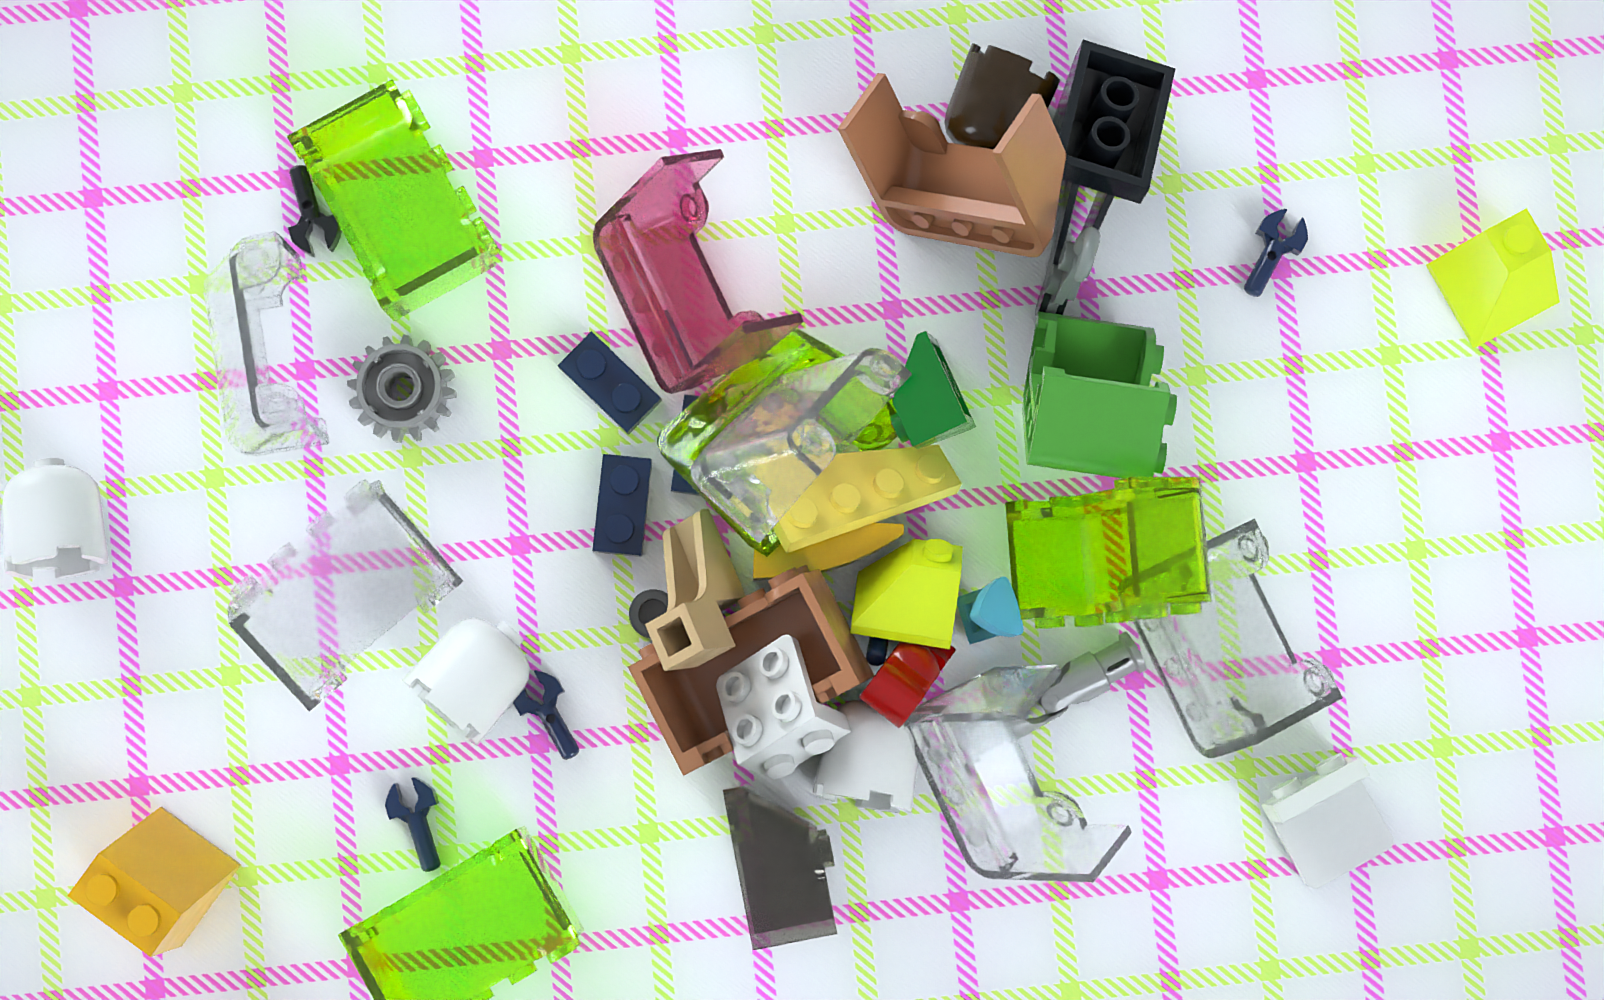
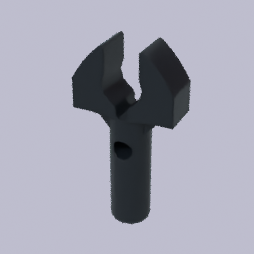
M296 165L290 169L289 174L301 217L297 225L288 227L291 241L304 253L315 258L313 246L310 243V235L313 231V224H316L320 229L324 230L327 248L334 252L342 234L339 219L335 214L326 216L320 212L308 167Z

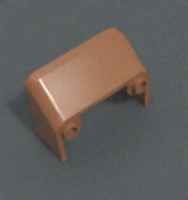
M877 73L837 128L882 216L896 230L907 235L1026 257H1039L1051 241L1062 185L1066 152L1040 94L1032 93L995 149L947 142L940 124L934 116L923 111L903 110L886 74Z

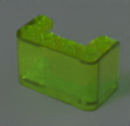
M393 79L287 135V138L300 160L303 159L305 166L311 174L310 177L323 195L360 262L364 275L372 284L370 288L380 307L393 321H396L497 266L493 257L501 252L481 216L471 220L469 215L475 213L477 209L465 187L462 185L454 189L446 174L454 170L441 144L431 148L423 132L429 130L431 126L410 89L400 93Z
M1128 477L1114 480L1115 488L1078 496L1049 497V501L1019 499L1005 502L1011 582L1020 609L1021 620H1035V629L1065 627V619L1074 618L1075 627L1104 625V616L1106 624L1135 622V617H1137V620L1168 618V608H1170L1171 616L1201 614V604L1212 602L1201 478Z
M522 826L496 840L492 846L482 849L472 857L393 904L386 906L374 915L338 934V937L374 1000H489L495 996L490 988L505 978H508L511 985H514L537 971L538 969L533 961L546 956L550 964L577 949V946L581 944L578 936L585 929L527 828Z

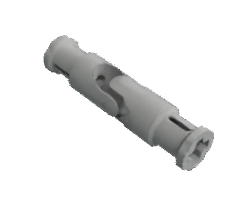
M1123 632L1118 635L1119 641L1095 654L1088 651L1067 662L1054 676L1040 677L989 704L988 711L964 724L960 721L952 724L971 762L979 761L981 753L1003 741L1012 743L1060 717L1067 711L1070 704L1090 701L1109 691L1110 684L1134 671L1139 674L1146 671L1147 668L1143 656L1131 636L1127 632ZM1034 691L1035 701L1042 706L1045 714L1037 718H1025L1022 713V703Z

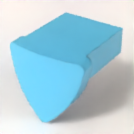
M1007 577L997 578L982 589L958 597L957 606L969 645L997 636L1015 637L1023 633L1020 609Z

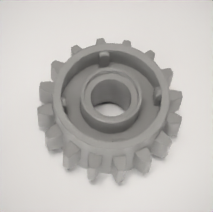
M403 334L400 344H394L388 336L383 337V347L375 350L368 345L365 348L368 355L365 361L353 362L352 366L358 371L357 379L347 380V386L355 390L357 396L348 401L349 405L353 409L364 410L357 419L363 426L370 425L374 421L376 422L373 434L377 437L382 438L389 430L391 431L392 440L396 443H402L404 434H410L417 442L421 441L422 430L429 428L437 432L440 429L436 420L440 415L451 416L452 412L445 405L447 399L457 398V392L447 387V382L454 379L455 374L451 369H440L446 361V357L441 352L429 357L431 344L423 339L415 347L409 335ZM400 378H411L414 383L412 394L402 401L393 400L391 388L394 382Z

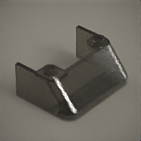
M747 783L724 788L725 807L752 950L837 934L825 868L835 866L830 837L827 835L826 829L817 830L814 820Z

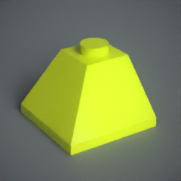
M1527 208L1488 228L1426 265L1473 349L1560 302L1552 251Z
M914 538L860 570L856 581L850 633L950 649L961 578L963 546L952 545L942 539L921 540Z

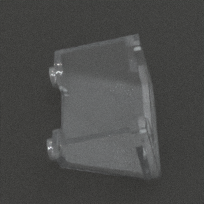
M276 231L241 238L208 273L204 281L203 292L225 435L228 443L236 451L247 456H263L330 444L326 420L306 415L302 396L293 387L284 383L271 384L260 310L283 307L282 294L286 286L293 280L304 279L300 255Z
M869 348L782 374L767 386L700 453L691 466L693 481L710 500L760 543L831 463L836 455V451L843 453L912 373L892 353L878 348Z
M1255 518L1128 578L1122 586V598L1125 607L1181 723L1195 749L1207 758H1217L1259 744L1343 698L1335 683L1333 673L1326 665L1314 658L1296 660L1254 573L1267 566L1269 560V544Z

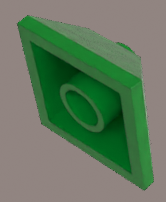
M927 331L917 334L892 400L897 413L891 415L890 420L902 443L909 440L912 447L920 449L975 428L976 425L937 339Z

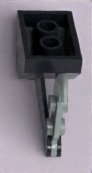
M1084 39L1082 40L1074 57L1053 118V124L1066 152L1062 179L1065 181L1047 271L1037 301L1035 316H1037L1038 311L1063 315L1068 300H1075L1081 282L1091 272L1101 238L1099 229L1114 196L1141 204L1149 191L1176 68ZM1080 185L1096 190L1097 194L1076 241H1066Z

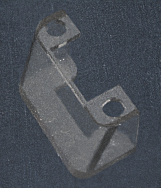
M366 479L358 482L344 495L343 498L347 503L332 515L327 510L317 516L306 527L305 531L308 535L294 547L290 542L280 547L267 560L270 567L256 579L251 574L246 576L229 592L232 600L228 605V625L309 712L348 680L346 666L417 606L426 614L463 582L458 571L381 480H376L371 484Z

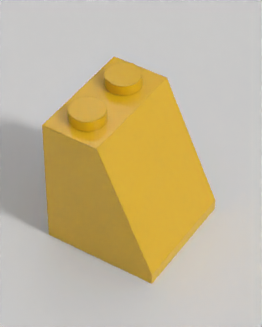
M159 807L99 852L67 896L149 957H153L183 946L241 864L165 808Z

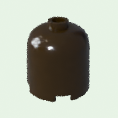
M972 43L946 111L944 120L945 130L953 143L995 149L1032 93L1040 94L1048 109L1060 79L1050 71L1046 72L1044 79L1029 71L1033 61L992 45H988L984 54L980 50V46Z

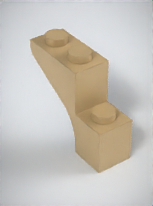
M701 509L682 522L668 528L662 534L668 608L666 613L646 623L645 626L664 671L698 667L735 647L721 611L736 604L738 600L746 595L709 509Z

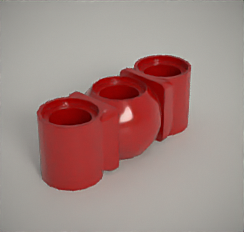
M899 641L859 698L897 728H900L922 701L926 692L939 676L940 671L956 649L952 645L950 649Z

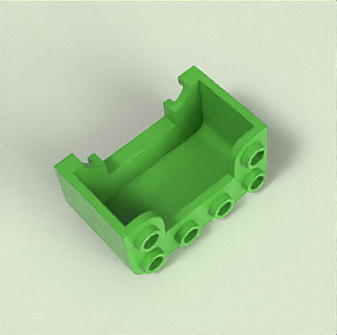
M1038 311L1022 402L1027 465L1143 482H1151L1154 473H1163L1167 456V443H1162L1164 425H1173L1177 407V395L1171 394L1169 385L1165 382L1157 381L1154 387H1149L1152 374H1160L1164 358V346L1156 345L1154 328Z

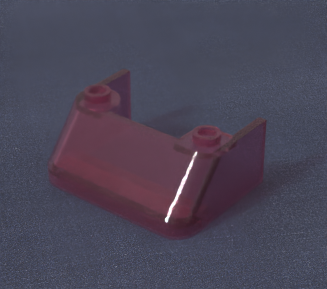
M721 149L660 157L597 221L593 231L595 251L655 380L662 390L670 394L691 390L762 357L804 322L800 313L764 320L758 312L753 310L742 311L733 316L695 237L706 224L709 213V203L699 182L725 158Z

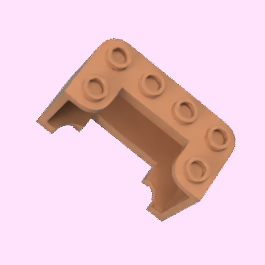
M807 565L797 569L795 567L768 581L772 588L769 592L766 593L764 588H761L738 600L737 603L741 610L726 618L724 617L735 647L700 666L664 671L653 643L640 649L638 652L642 659L628 666L683 776L734 750L716 688L718 678L781 636L790 635L798 640L816 702L820 704L875 676L854 634L850 633V627L820 569L809 571Z

